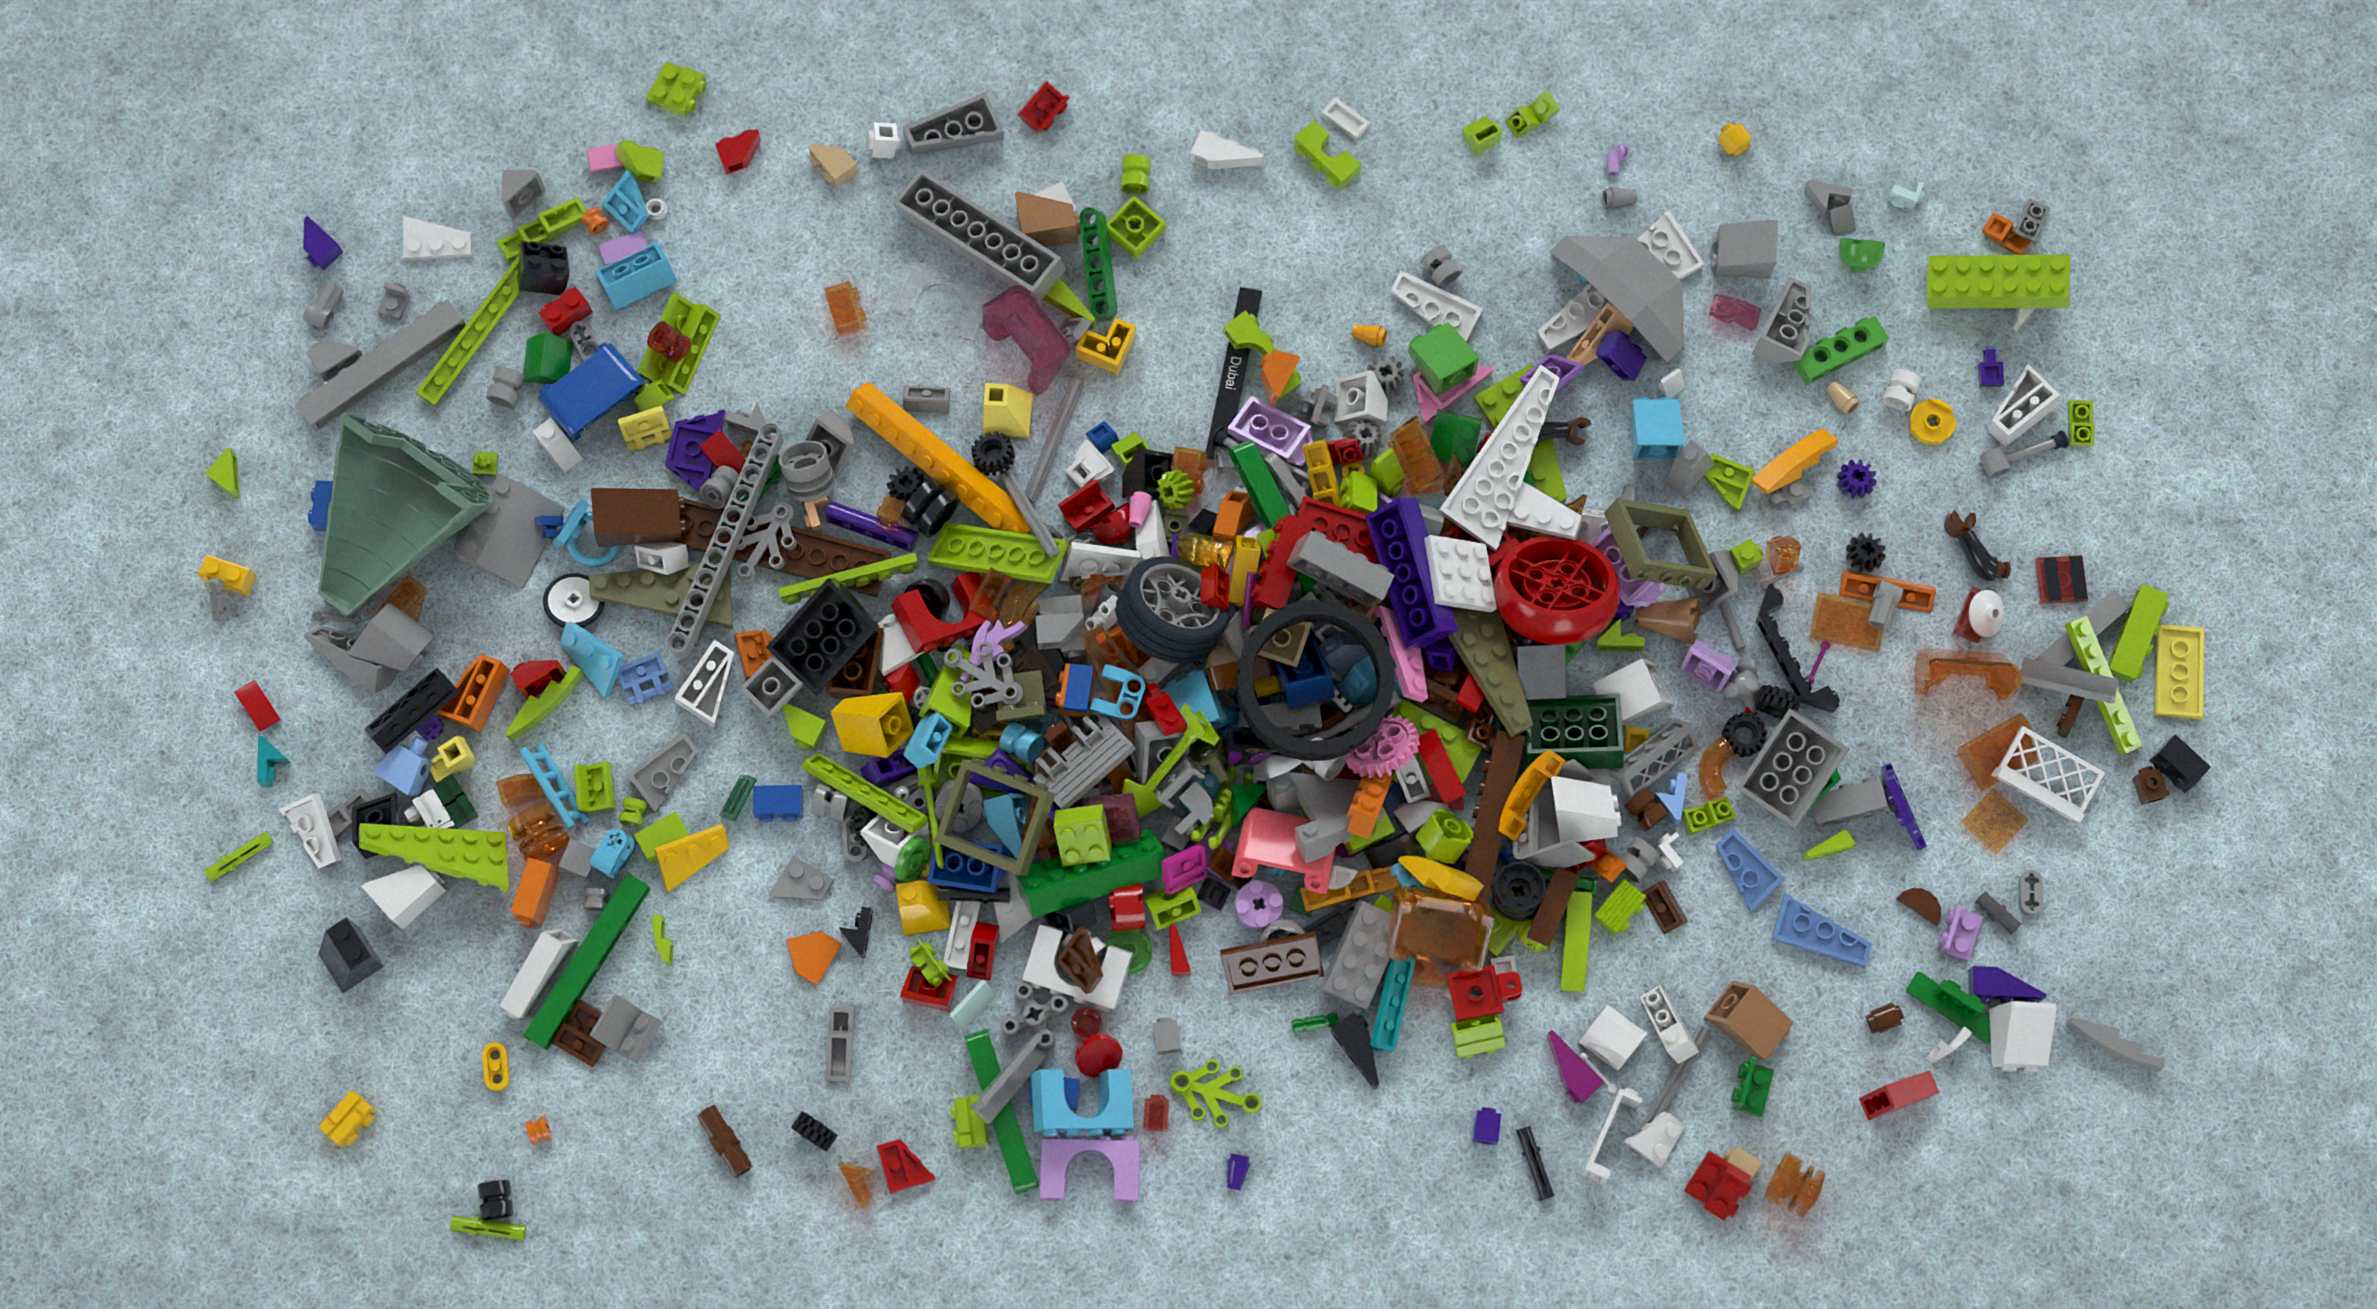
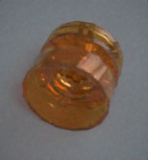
M550 802L539 803L525 809L513 817L506 826L513 840L521 842L518 849L523 853V858L526 862L528 858L541 861L564 848L571 839L568 833L564 831L565 827L563 824L556 823L559 817Z
M1787 1152L1776 1168L1765 1191L1764 1198L1777 1205H1780L1786 1197L1789 1198L1787 1210L1792 1212L1797 1204H1799L1796 1215L1803 1218L1816 1203L1823 1188L1826 1172L1819 1169L1812 1178L1815 1166L1810 1165L1803 1173L1800 1171L1802 1159Z

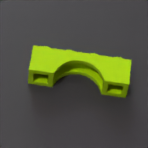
M1246 310L1223 327L1222 333L1235 349L1250 348L1258 351L1263 356L1265 354L1270 356L1273 349L1276 350L1272 345L1273 340L1267 332L1263 333L1256 317L1253 314L1249 315ZM1295 368L1277 403L1300 387L1302 383L1300 381L1301 376Z

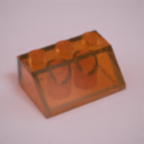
M1414 416L1390 433V442L1387 444L1388 448L1391 447L1394 450L1404 475H1406L1409 481L1406 483L1410 495H1415L1417 500L1442 491L1446 476L1418 416Z
M2022 712L1961 745L1956 751L1981 792L2000 782V780L1991 775L1994 769L1999 767L2020 727L2024 726L2033 731ZM2024 733L2020 741L2022 750L2033 748L2032 737ZM2035 750L2024 753L2027 766L2038 761ZM2020 756L2011 757L2007 766L2013 770L2023 768Z

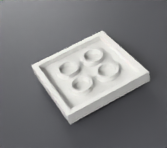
M1434 535L1424 538L1435 604L1485 612H1493L1497 609L1486 544Z

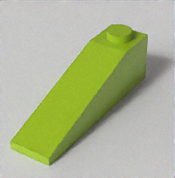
M1059 278L1042 300L1073 318H1087L1092 323L1089 327L1094 330L1096 327L1094 316Z

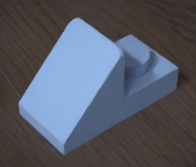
M1677 773L1675 779L1670 780L1669 793L1673 795L1657 792L1654 794L1656 796L1655 801L1663 804L1669 812L1667 817L1673 824L1677 825L1681 821L1687 774Z

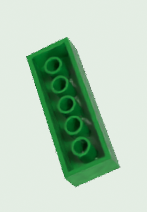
M1150 828L1140 829L1135 833L1113 838L1111 840V858L1107 861L1063 866L1060 856L1031 865L1028 875L1015 874L1019 893L1031 917L1035 918L1113 893V889L1140 884L1162 877V860L1166 859L1164 849Z

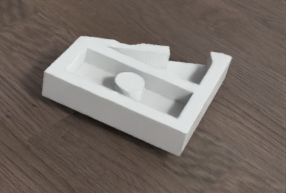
M1662 1112L1651 1123L1641 1127V1131L1634 1137L1626 1138L1624 1143L1653 1164L1663 1167L1685 1125L1671 1114Z

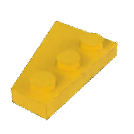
M722 824L654 848L667 892L729 849L725 828Z

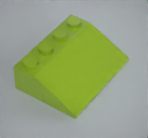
M1401 698L1402 703L1398 704L1392 713L1394 719L1401 715L1402 720L1408 718L1409 722L1414 724L1419 736L1436 728L1464 784L1482 748L1465 740V731ZM1418 751L1415 755L1419 764L1423 767L1427 784H1433L1431 775ZM1395 772L1392 780L1400 784Z

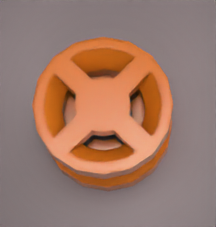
M598 207L589 209L580 220L584 226H588V231L592 236L598 235L608 228L610 224L609 220L602 216V212Z
M541 1116L534 1122L531 1120L525 1122L527 1134L532 1145L538 1144L539 1140L552 1139L546 1116Z

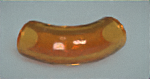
M1722 736L1704 750L1698 764V780L1709 801L1728 789L1722 778V768L1734 756V752L1730 744Z

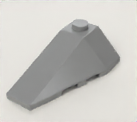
M1791 277L1789 278L1752 352L1753 355L1771 364L1801 360L1810 342V336L1808 335L1811 303L1810 286Z
M319 626L304 634V638L354 683L369 692L377 693L390 686L400 671L350 656L348 652L357 639H348L346 632Z

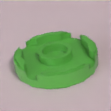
M916 836L910 839L900 851L895 864V876L897 879L907 883L915 881L922 874L923 870H921V867L929 862L931 845L924 838Z
M1140 930L1114 931L1106 941L1105 956L1110 945L1134 953L1127 975L1139 973L1146 968L1151 960V941Z

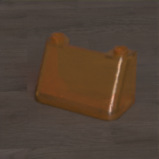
M1924 648L1919 651L1915 658L1914 694L1927 695L1930 686L1939 684L1949 674L1985 676V688H1991L1996 693L1997 700L2009 701L2021 688L2020 669L2002 653Z
M1397 886L1395 887L1386 947L1387 956L1396 961H1403L1405 958H1409L1410 953L1455 960L1460 969L1466 972L1482 971L1495 917L1489 904L1478 898L1475 901H1471L1454 894Z

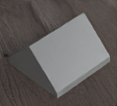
M503 170L501 200L509 216L514 219L546 191L536 170Z

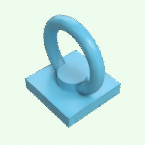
M581 500L574 506L551 544L560 548L566 542L569 553L577 562L589 567L604 566L618 555L621 545L611 546L605 555L598 558L587 557L578 550L575 543L576 538L586 523L593 521V513H585L590 504Z

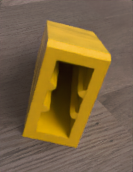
M1236 535L1229 583V602H1232L1235 606L1243 607L1247 572L1257 573L1261 551L1258 538Z

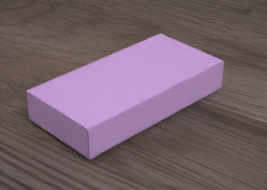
M642 231L598 245L605 266L647 247Z

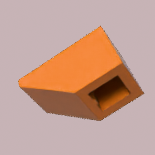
M1230 490L1222 499L1213 529V536L1221 537L1224 540H1235L1236 535H1239L1252 519V500L1248 493Z

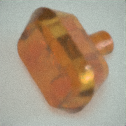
M745 439L742 443L743 449L739 452L741 454L745 453L748 456L753 442Z

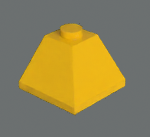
M920 880L896 884L904 936L951 928L948 901H937L938 886L945 885L932 884Z

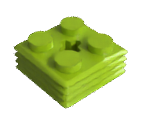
M1132 196L1107 221L1108 236L1135 259H1138L1166 230V222L1137 197ZM1137 225H1139L1138 230L1131 229V226L1136 227Z

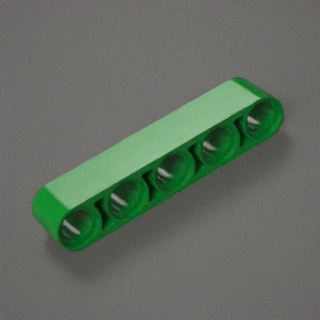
M1087 207L1081 211L1079 219L1090 309L1094 316L1110 320L1117 314V300L1107 220L1103 212ZM1095 214L1096 220L1090 224V218ZM1098 236V244L1093 247V240ZM1101 258V266L1096 269V261ZM1101 281H1104V287L1099 291L1098 285ZM1106 303V304H1107V309H1106V311L1102 314V313H1101V307H1102L1103 304Z

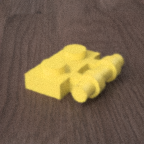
M662 406L618 419L624 440L628 442L626 444L629 452L636 449L639 451L644 450L646 446L655 443L663 444L665 440L672 437V431Z

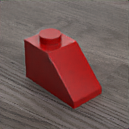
M976 921L970 941L967 977L991 980L1000 925Z

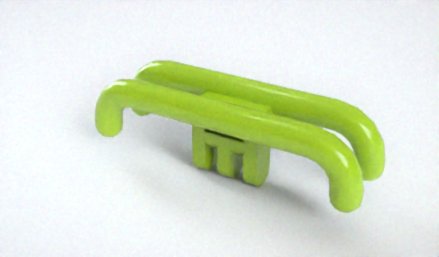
M1231 765L1229 779L1223 782L1213 800V813L1207 825L1201 822L1198 829L1191 832L1192 841H1201L1213 820L1221 823L1215 836L1209 838V847L1217 849L1224 840L1231 827L1232 792L1230 789L1236 777V766ZM1250 771L1246 772L1243 784H1252L1253 773Z

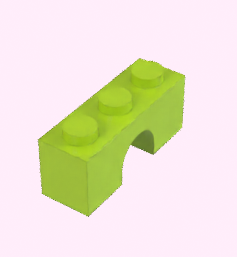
M1313 120L1294 137V149L1301 157L1306 156L1311 161L1310 164L1317 172L1322 171L1331 186H1338L1342 190L1361 173V163L1346 149L1335 157L1326 155L1322 149L1329 143L1330 134Z

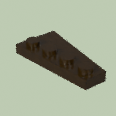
M1034 643L1030 645L1022 657H1019L1011 667L1012 674L1040 670L1042 672L1044 693L1059 684V680ZM992 688L986 695L996 693V690ZM982 699L976 705L981 704ZM997 703L986 705L982 709L974 707L971 710L970 720L980 735L999 724L996 718V711H998Z

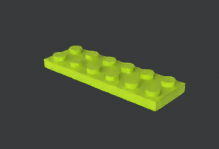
M945 522L927 561L931 566L1051 584L1066 552L1068 543L1064 539L1053 538L1058 546L1059 553L1050 557L1046 554L1035 535Z

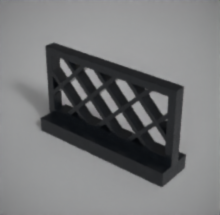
M435 668L365 728V731L381 750L388 754L455 697L459 691L438 668Z

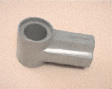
M325 282L314 303L311 302L306 307L303 315L304 321L322 329H328L329 326L327 325L330 319L333 320L334 310L344 293L343 289L331 282Z
M1884 580L1878 582L1873 593L1874 602L1867 619V623L1870 626L1884 630L1888 627L1893 610L1901 599L1903 588Z

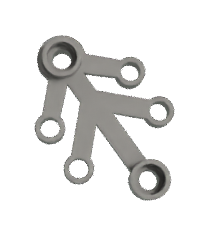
M781 502L776 504L770 513L758 517L751 515L749 521L754 520V523L750 526L747 524L746 526L750 531L757 529L760 525L771 524L766 530L741 537L742 542L736 550H742L748 545L759 542L748 561L741 564L737 569V576L743 583L749 584L756 580L757 571L755 567L768 546L771 555L769 564L772 568L779 570L784 566L785 561L780 554L776 537L780 527L783 533L781 539L783 547L787 550H792L796 547L797 541L793 537L790 522L794 517V509L790 504ZM785 510V514L779 516V513ZM792 539V543L786 545V541ZM776 559H780L778 564H773ZM745 569H749L747 574H742Z
M981 642L977 647L978 653L982 656L985 671L966 661L963 654L957 649H950L945 653L944 662L949 668H961L979 679L965 684L955 682L951 688L955 696L963 697L966 693L990 687L999 691L986 696L980 693L974 694L971 697V704L976 709H982L986 705L1001 701L1007 705H1016L1022 700L1024 695L1023 688L1014 682L1011 669L1012 659L1008 654L1002 653L997 657V664L1003 671V683L996 678L992 659L993 648L988 642ZM984 646L989 647V650L986 653L981 652ZM956 654V660L949 661L950 656ZM1008 658L1007 664L1002 665L1001 660ZM963 686L962 692L956 693V688ZM1014 689V695L1011 697L1007 696L1008 691ZM982 698V703L976 705L975 700Z

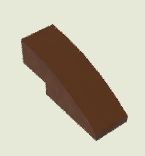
M1557 866L1527 938L1547 947L1550 946L1575 890L1579 875Z

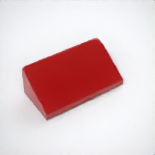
M721 430L716 431L699 446L717 469L720 466H729L738 474L742 471L746 459Z
M1214 562L1201 570L1200 602L1204 605L1226 611L1229 609V574Z

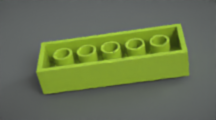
M2070 254L1929 256L1927 303L1930 309L2069 308Z

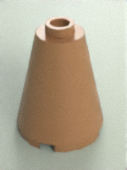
M1699 597L1652 602L1648 607L1640 606V608L1635 610V622L1639 623L1640 628L1694 644L1698 634L1694 633V630L1699 625L1700 618Z

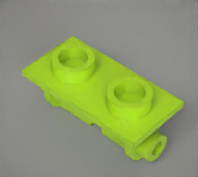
M917 938L920 945L918 947L914 946L909 950L910 958L919 969L928 965L921 972L929 984L935 987L939 986L944 977L951 981V978L946 973L950 969L941 958L938 961L936 960L934 955L937 952L929 942L924 944Z

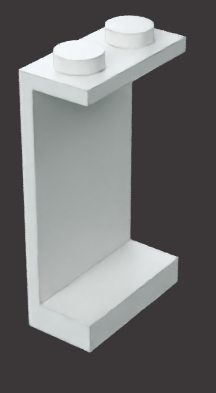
M1620 1088L1615 1094L1580 1175L1602 1185L1609 1179L1612 1170L1595 1163L1594 1160L1619 1103L1636 1110L1643 1100L1638 1097V1092L1630 1088H1625V1090Z

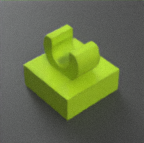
M474 451L472 474L475 476L496 477L498 453Z

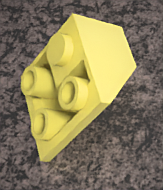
M986 383L983 407V436H987L986 432H990L993 435L994 431H997L999 436L1001 433H1004L1006 437L1029 439L1033 394L1009 384Z

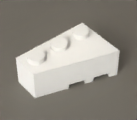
M2027 364L2024 372L2013 386L2012 391L1992 419L1989 433L2006 448L2053 411L2058 405L2060 394Z
M714 640L675 696V703L712 727H715L733 663L734 652Z

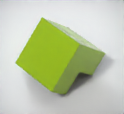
M1486 115L1462 128V135L1475 155H1478L1500 143L1502 130L1496 121L1491 122Z
M1136 431L1111 445L1112 451L1124 470L1138 449L1150 450L1145 440L1141 439Z

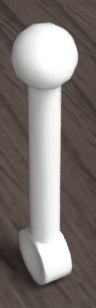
M1581 1053L1579 1057L1604 1081L1607 1091L1615 1093L1617 1086L1609 1083L1588 1060L1586 1053Z

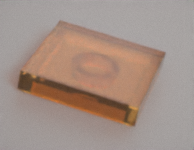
M1992 788L1964 817L1961 823L1991 851L1997 854L2029 820Z

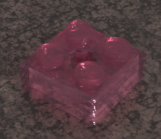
M1133 793L1087 797L1085 806L1103 804L1111 843L1140 840L1142 830Z

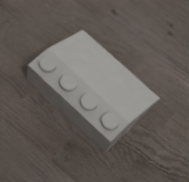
M498 473L490 488L493 495V502L490 508L474 518L456 552V556L461 562L523 589L549 538L542 537L543 527H535V517L540 515L561 516L565 507L520 482Z
M1789 709L1737 786V789L1792 827L1797 828L1849 751V748L1798 711Z

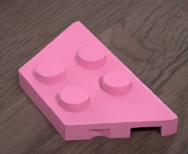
M1478 364L1476 375L1439 396L1435 395L1419 370L1412 376V381L1423 424L1426 425L1436 417L1437 409L1446 410L1493 373V369L1489 366L1484 367Z

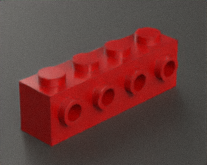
M1290 514L1277 519L1273 529L1276 532L1274 540H1270L1266 549L1268 554L1267 560L1262 563L1258 574L1261 575L1259 584L1256 583L1251 593V596L1254 597L1251 605L1264 610L1266 608L1278 610L1286 606L1297 574V570L1289 567L1286 563L1297 540L1312 530V523Z

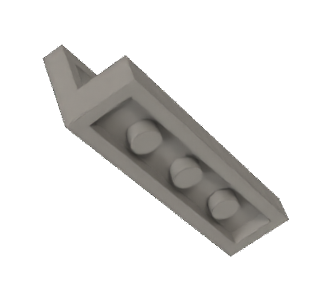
M2029 658L2023 659L2021 672L2016 678V682L2107 703L2115 701L2120 680Z
M1677 719L1672 720L1626 755L1623 761V768L1608 769L1611 778L1622 781L1627 797L1633 798L1698 748L1691 724ZM1687 737L1689 745L1680 749L1682 740ZM1672 749L1670 759L1663 762L1666 752ZM1656 762L1654 771L1647 775L1649 765ZM1639 775L1637 785L1632 787L1630 780L1634 776Z
M1036 1033L1024 1043L970 1107L987 1124L997 1116L1048 1055L1037 1045L1043 1038L1039 1033Z

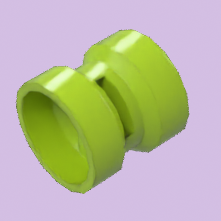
M625 797L622 804L624 810L620 814L618 821L626 825L633 822L635 823L634 826L641 827L643 823L642 813L646 810L647 802Z

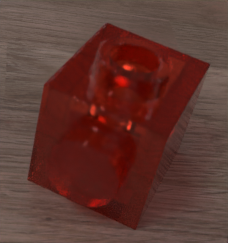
M1151 1095L1150 1098H1145L1143 1130L1168 1132L1170 1100L1165 1099L1164 1095Z

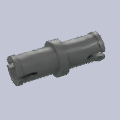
M1987 891L1975 901L1991 915L1990 918L1993 921L1999 922L2011 935L2021 926L2022 923L2006 910L2007 907L2004 904L2001 906Z

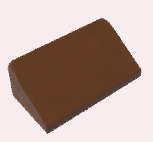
M1665 880L1657 882L1642 892L1646 895L1644 901L1664 935L1689 922Z

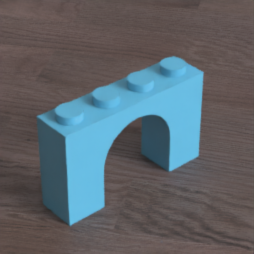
M1040 1069L1031 1073L1034 1132H1043V1136H1056L1058 1132H1066V1136L1081 1135V1132H1088L1089 1136L1103 1135V1132H1111L1112 1136L1125 1135L1127 1130L1134 1128L1131 1070H1106L1099 1073L1100 1105L1092 1118H1082L1073 1113L1068 1107L1064 1095L1063 1069Z

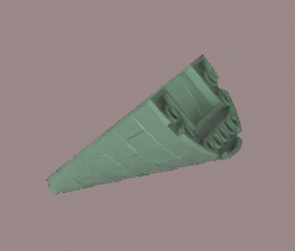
M342 413L340 417V438L336 446L332 498L328 506L326 534L324 536L318 594L324 598V602L327 605L336 607L340 610L339 613L342 616L352 619L357 612L373 601L379 593L423 561L426 556L443 545L447 539L467 526L471 520L490 508L493 502V495L487 487L480 485L481 480L446 455L426 449V444L380 423L374 425L366 422L362 417Z

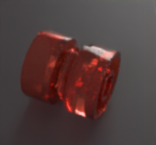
M661 321L650 331L647 345L658 353H662L667 359L677 363L688 353L691 347V339L682 332L676 331L673 326L665 321Z
M1082 1007L1075 1011L1071 1018L1074 1036L1083 1042L1086 1038L1095 1034H1102V1018L1097 1010L1091 1007Z

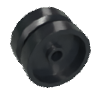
M930 478L910 497L903 509L902 518L911 525L918 524V531L927 538H931L953 516L960 499L952 491H944L943 484L938 480Z

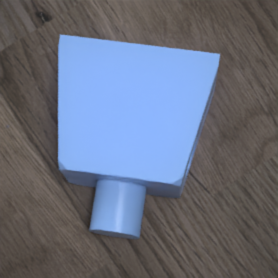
M416 736L410 746L399 743L386 755L373 773L405 794L419 797L432 766V761L422 755L428 742Z

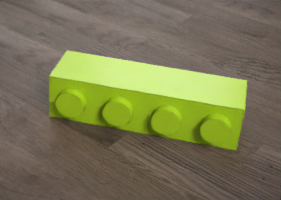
M2143 583L2136 589L2131 607L2127 612L2108 661V666L2114 677L2132 683L2136 678H2141L2145 668L2142 665L2145 657H2149L2153 648L2150 642L2153 636H2157L2161 628V623H2158L2159 619L2168 610L2170 603L2167 602L2169 594Z

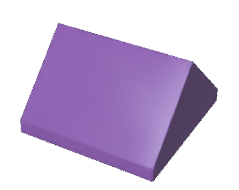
M1550 353L1520 378V383L1525 387L1538 367L1542 365L1560 378L1553 395L1554 397L1579 375L1584 366L1583 364Z

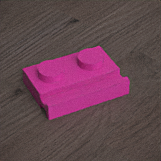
M1197 844L1162 860L1163 882L1166 883L1164 892L1171 895L1207 878V874L1204 872L1206 868L1204 846Z

